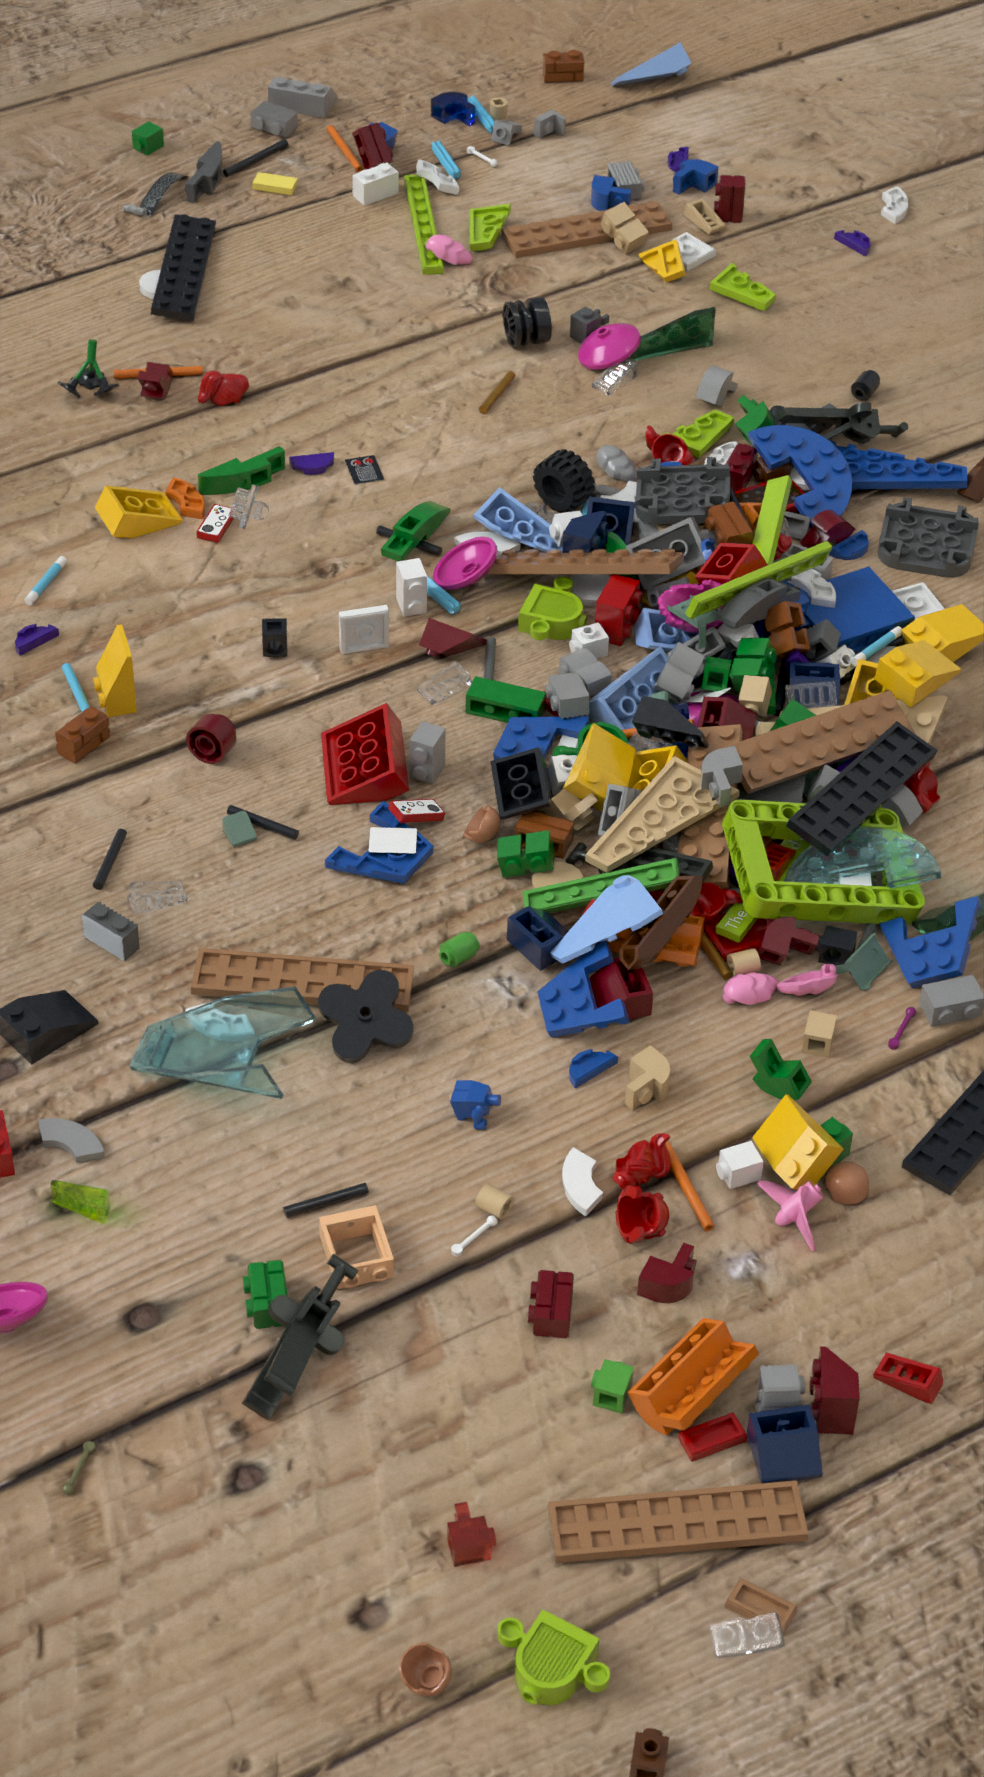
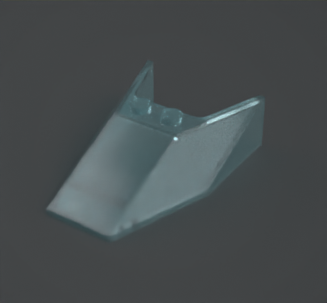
M296 986L225 996L147 1026L129 1067L134 1071L282 1099L283 1093L263 1064H251L260 1044L264 1040L311 1023L315 1020V1016Z

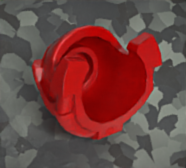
M626 1186L627 1188H624L619 1195L617 1210L615 1211L616 1225L624 1241L632 1244L654 1237H663L666 1233L665 1227L670 1218L669 1208L663 1200L664 1196L661 1193H642L640 1186Z

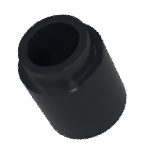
M867 370L860 374L851 386V392L856 399L866 401L873 395L880 385L878 373L873 370Z

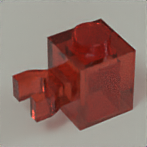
M467 1502L456 1503L454 1506L456 1514H454L455 1521L447 1523V1543L454 1567L491 1560L492 1547L496 1546L493 1527L488 1528L485 1516L471 1518Z

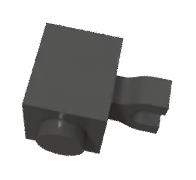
M585 306L571 315L570 337L582 344L593 331L609 323V315L601 316V310L596 309L593 311Z

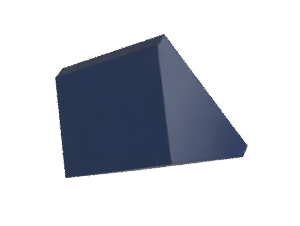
M589 496L587 514L599 511L606 512V522L609 525L605 540L607 541L608 532H614L624 541L626 546L630 545L634 531L635 502Z

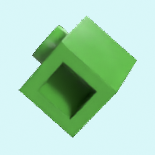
M604 1359L601 1370H595L591 1382V1387L594 1388L593 1406L622 1414L629 1396L627 1392L632 1387L634 1367L619 1361L614 1362Z

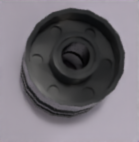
M544 297L528 298L525 301V305L521 300H516L514 303L512 301L504 303L503 326L507 341L512 348L519 347L520 345L527 346L530 340L534 344L545 343L551 340V316Z

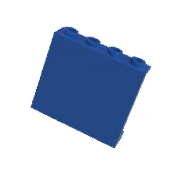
M870 567L826 580L831 582L835 589V608L813 605L810 601L805 615L810 623V627L820 623V621L824 622V619L829 620L841 634L837 648L846 645L855 654L863 651L895 627L899 626L903 629L915 620V616ZM798 589L801 591L800 596L805 594L810 600L809 595L804 590Z

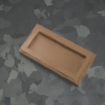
M741 1577L725 1604V1608L781 1636L785 1634L798 1609L797 1605Z

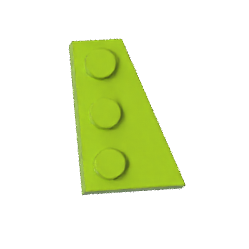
M511 203L469 209L471 251L492 249L512 211Z
M733 263L710 282V290L758 310L765 311L776 299L774 292L760 282L750 280V275L746 272H739L737 266Z
M713 410L696 418L694 423L687 427L684 425L677 427V431L672 434L683 439L691 454L700 458L734 425V417L718 410Z

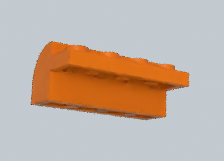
M689 915L688 918H685V922L677 928L671 936V940L664 945L654 962L668 961L683 967L689 965L696 966L705 917ZM630 927L616 934L617 939L611 942L607 940L611 952H620L621 946L632 934Z
M702 1318L627 1393L641 1418L657 1432L668 1435L674 1428L685 1430L712 1404L713 1400L723 1390L731 1385V1382L742 1371L750 1366V1363L759 1355L755 1344L733 1341L724 1321Z

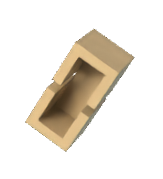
M623 202L604 212L601 226L605 233L609 234L611 238L614 237L616 247L621 249L626 255L645 245L649 231L639 219L629 222L635 218V214Z

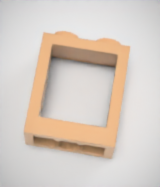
M376 1205L319 1217V1236L327 1261L333 1254L336 1255L333 1242L369 1234L373 1235L380 1259L352 1264L351 1266L356 1268L358 1273L353 1280L344 1276L336 1290L353 1288L375 1281L381 1282L394 1277V1258ZM329 1265L330 1271H331V1274H332L333 1271H334V1268Z

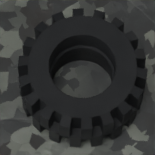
M566 449L557 450L540 462L533 471L534 487L538 491L537 494L546 505L550 506V509L557 510L558 513L572 512L586 502L589 496L592 497L595 491V479L592 477L593 473L588 468V464L581 459V456L575 455L573 451H567Z

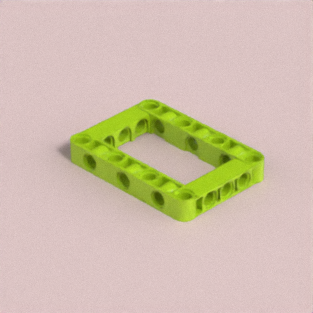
M734 800L731 802L722 821V827L744 908L749 915L765 919H778L787 916L795 917L796 920L874 924L903 917L907 925L915 922L925 904V898L915 872L899 817L894 811L880 808L844 842L861 841L873 845L877 857L876 864L880 866L883 876L882 884L885 886L774 881L761 836H769L771 839L800 840L801 837L786 827L788 820L806 803Z

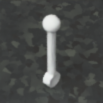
M473 146L467 147L468 154H474L489 162L492 167L497 166L498 162L496 159L486 157L476 151Z
M494 1215L489 1216L486 1223L462 1243L454 1244L451 1247L452 1255L456 1257L461 1256L463 1249L489 1227L497 1225V1217Z

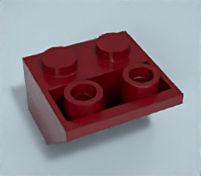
M704 696L697 728L741 724L743 741L753 737L757 713L730 698Z
M614 958L613 963L600 968L589 977L597 1009L621 998L625 1003L629 1019L650 1016L652 1014L653 991L643 968L628 970L619 958Z
M820 1346L818 1359L813 1358V1377H810L809 1393L813 1395L811 1410L816 1421L818 1433L853 1435L860 1400L859 1374L829 1348Z

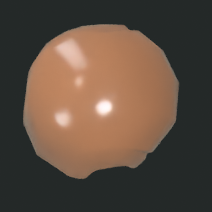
M489 805L486 806L487 808L481 807L464 831L463 835L475 843H486L493 839L499 831L501 822L499 813Z
M844 1161L834 1164L825 1173V1188L830 1191L833 1201L851 1205L866 1199L869 1192V1179L862 1166L852 1161Z
M427 1642L410 1646L401 1656L398 1667L401 1679L406 1687L413 1693L424 1697L436 1696L442 1693L450 1683L453 1670L446 1654Z

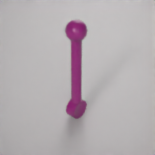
M914 1007L906 1009V1017L895 1037L888 1041L890 1049H898L902 1033L911 1017L916 1015Z

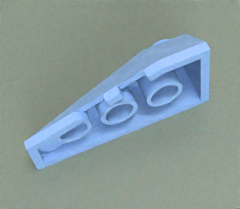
M680 42L617 77L611 82V85L618 86L666 78L674 74L680 76L688 71L686 67L692 62Z
M500 487L473 515V518L495 533L546 553L554 549L561 550L562 553L563 547H558L554 538L550 536L549 527L551 524Z
M643 608L634 625L636 645L649 649H657L661 646L663 651H671L678 642L683 644L699 635V633L685 632L682 629L671 627L665 623L666 617L660 614V610Z
M661 646L589 701V716L594 723H609L620 730L635 728L632 720L642 696L650 697L652 694L659 692L654 689V685L668 660V656Z
M630 875L621 876L613 881V885L603 891L550 954L554 959L563 964L593 950L595 947L594 943L607 940L611 942L617 939L616 934L629 927L633 932L656 919L663 912L639 880Z

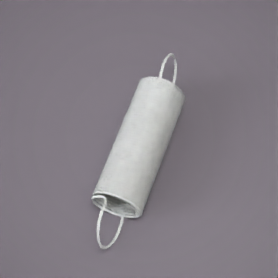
M126 203L124 206V212L143 217L146 216L148 210Z

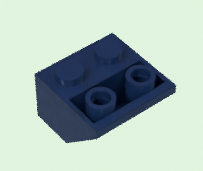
M599 511L572 518L563 532L562 553H569V551L581 549L584 553H592L593 550L598 549L605 550V544L607 543L605 535L609 525L606 522V512Z
M790 662L787 683L788 703L791 699H794L807 709L839 706L840 665Z
M530 906L507 917V941L541 971L557 962L550 952L568 933V930L547 912Z
M810 1405L749 1413L747 1438L761 1484L822 1477L818 1429Z

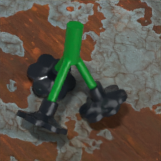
M94 339L88 340L87 359L76 376L72 377L68 383L60 381L57 383L78 398L81 397L76 390L78 384L85 386L89 390L100 387L97 392L93 393L94 396H99L119 387L117 383L108 384L104 373L100 370L96 361L97 340Z

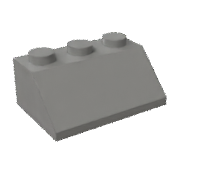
M274 77L268 86L269 103L282 106L283 108L286 107L290 110H296L298 114L325 118L337 99L336 92L331 87L323 86L322 84H310L300 80L293 81L283 77Z
M694 517L687 518L625 546L629 553H638L642 549H651L652 553H661V550L674 549L675 553L683 552L684 562L671 574H637L644 590L705 564L701 549V541L704 539Z

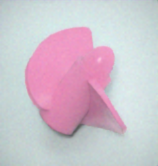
M759 1180L757 1184L781 1205L782 1209L778 1212L775 1219L778 1226H786L795 1222L811 1251H815V1244L806 1213L824 1198L820 1192L821 1188L817 1184L814 1185L808 1181L804 1186H800L798 1191H794L774 1182Z

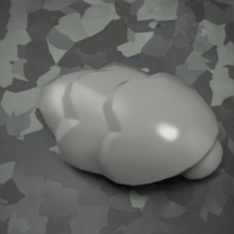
M604 445L597 451L596 458L599 467L611 478L624 482H634L636 480L635 463L626 456L623 450L613 445Z

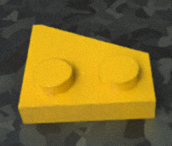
M677 239L639 253L642 262L666 283L686 275Z

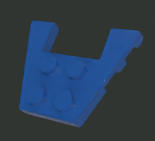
M574 716L568 719L566 717L564 719L560 717H510L493 752V759L496 760L539 747L545 760L557 734L578 739L581 729L590 724L589 717Z
M384 801L370 813V822L382 828H409L405 823H400L388 809L389 805ZM417 831L416 853L369 852L368 849L362 856H358L338 846L325 859V867L404 884L433 854V845Z
M978 896L955 902L957 925L908 939L907 924L903 917L880 923V927L912 989L924 984L963 975L971 947L969 940L977 924L975 920L977 910H980L982 906Z
M607 941L596 943L593 950L580 956L537 991L546 1030L551 1037L583 1032L584 1028L596 1026L598 1029L607 1028L610 1023L618 1022L620 1025L630 1022L625 1003L621 998L597 1009L589 974L614 962Z

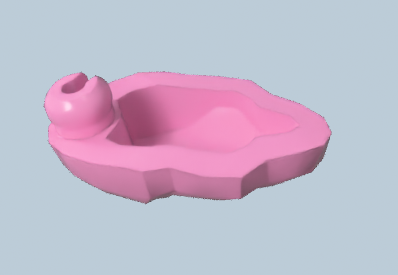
M433 235L426 243L427 250H431L438 258L451 264L465 265L470 264L472 261L470 252L461 243L452 240L450 236Z
M824 964L822 971L814 970L791 976L777 984L779 992L795 996L809 993L814 995L820 994L828 990L836 982L837 968L833 964Z
M757 972L745 975L738 974L730 978L725 984L722 997L728 1004H733L736 1001L746 1005L770 1000L771 995L778 988L777 978L771 975L759 974Z

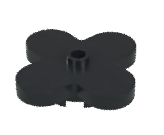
M386 970L370 972L357 990L343 984H331L321 991L318 997L320 1013L325 1019L338 1024L332 1037V1046L335 1055L340 1060L345 1062L360 1061L367 1055L371 1046L376 1043L389 1048H401L411 1041L414 1033L411 1017L404 1011L393 1007L399 996V983L391 972Z

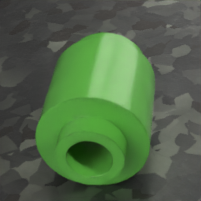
M461 932L440 945L439 956L444 964L456 967L475 956L480 948V944L473 933Z

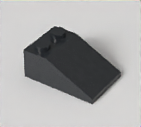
M539 747L490 761L501 820L551 806V784L548 768Z
M66 990L20 997L0 1008V1035L31 1065L99 1024L98 1020Z

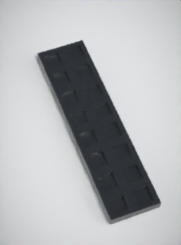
M175 214L151 307V315L194 321L216 229L215 220Z
M896 721L788 820L786 827L829 857L935 757L938 750Z
M984 1070L902 1162L903 1169L948 1195H951L984 1157Z

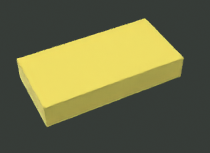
M258 172L252 187L254 190L292 195L298 185V178Z

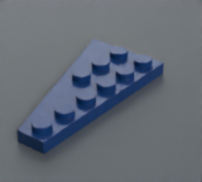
M829 440L839 449L848 463L852 476V489L967 488V467L944 462L930 464L925 463L924 458L917 457L915 461L905 459L903 454L872 448L863 451L856 449V445L848 444L847 447L836 445V441Z

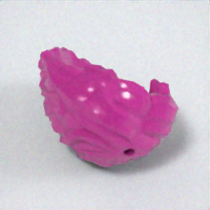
M704 580L702 585H672L669 590L664 591L659 596L657 601L660 614L666 617L665 623L671 627L682 629L685 632L699 633V628L667 610V605L672 607L690 599V595L696 596L722 584L712 580ZM716 620L706 624V630L713 626L717 630L724 622Z

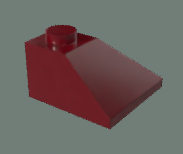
M429 618L419 646L427 648L425 653L439 658L440 653L451 656L486 645L487 639Z

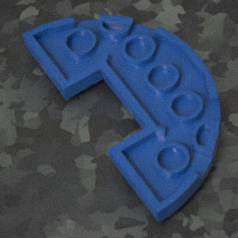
M773 425L748 432L749 440L770 470L791 461L811 490L794 498V505L801 515L811 517V520L825 510H833L838 515H843L844 511L848 508L851 498L852 476L846 459L833 443L813 431L796 426ZM810 520V524H809V527H810V528H812L813 525H814V524L811 522V520Z

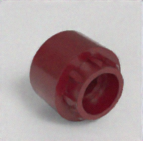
M206 714L188 731L186 736L187 746L198 760L207 764H216L235 746L237 739L235 726L224 715Z

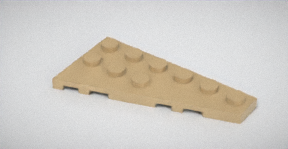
M674 756L585 854V861L608 873L721 808L716 798L711 797L709 789L701 790V770ZM730 786V802L739 797V790Z

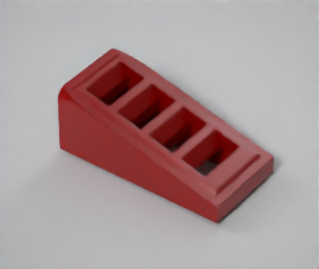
M771 843L765 851L774 881H779L795 856L796 850Z
M887 1352L873 1373L874 1379L929 1404L933 1403L943 1386L941 1368ZM895 1366L896 1369L893 1374L889 1373L891 1367ZM906 1371L905 1376L901 1377L902 1373Z

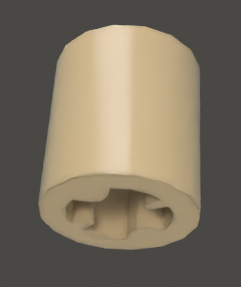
M495 97L490 100L489 114L494 120H507L506 99Z
M754 948L727 955V966L733 973L732 977L738 974L745 975L751 972H760L761 970L760 958Z
M486 1184L478 1193L475 1205L502 1220L510 1212L514 1198L493 1185Z

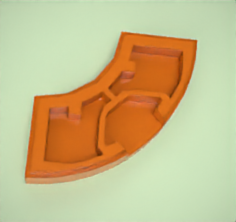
M173 477L165 491L166 496L180 505L181 516L203 519L205 514L203 496L199 494L196 487L192 484Z

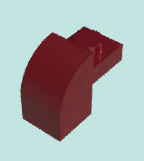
M147 362L146 371H139L138 381L142 386L140 396L166 399L173 376V371L169 365Z
M825 510L811 520L814 524L813 527L799 543L807 549L825 541H828L830 544L832 541L838 544L849 538L855 531V528L833 510Z
M780 917L769 924L758 942L756 951L761 960L781 965L788 954L789 948L810 955L818 944L819 935L813 934L806 928H795V917Z
M683 1242L673 1263L650 1255L639 1275L637 1295L658 1303H675L686 1298L693 1288L694 1270L697 1260L693 1259L694 1246Z

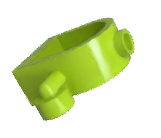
M565 576L558 577L554 580V588L534 584L519 612L518 631L530 634L533 639L539 641L545 639L566 640L572 638L573 629L586 626L588 615L583 614L582 601L572 594V579Z
M543 1609L527 1633L523 1632V1625L516 1618H505L498 1624L497 1639L500 1644L517 1649L515 1681L521 1697L529 1704L556 1705L565 1702L574 1695L581 1683H584L585 1687L592 1692H602L609 1686V1668L601 1662H595L599 1654L600 1638Z

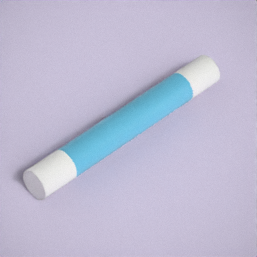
M59 556L25 597L24 602L27 605L31 606L64 567L67 563V559L64 556Z
M899 626L895 627L851 658L852 665L856 666L858 659L867 660L902 635V628Z

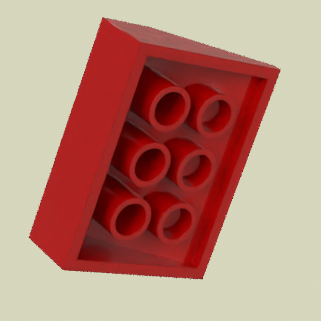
M387 703L321 733L326 793L329 805L387 801L409 791L401 721Z

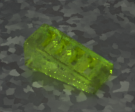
M57 1180L51 1181L53 1203L95 1222L105 1223L110 1210L108 1190Z

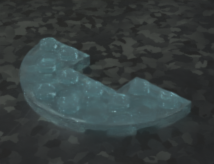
M860 827L829 857L812 845L809 846L792 863L784 881L833 884L832 880L884 870L888 887L892 889L940 879L941 871L930 851L912 837L889 829Z

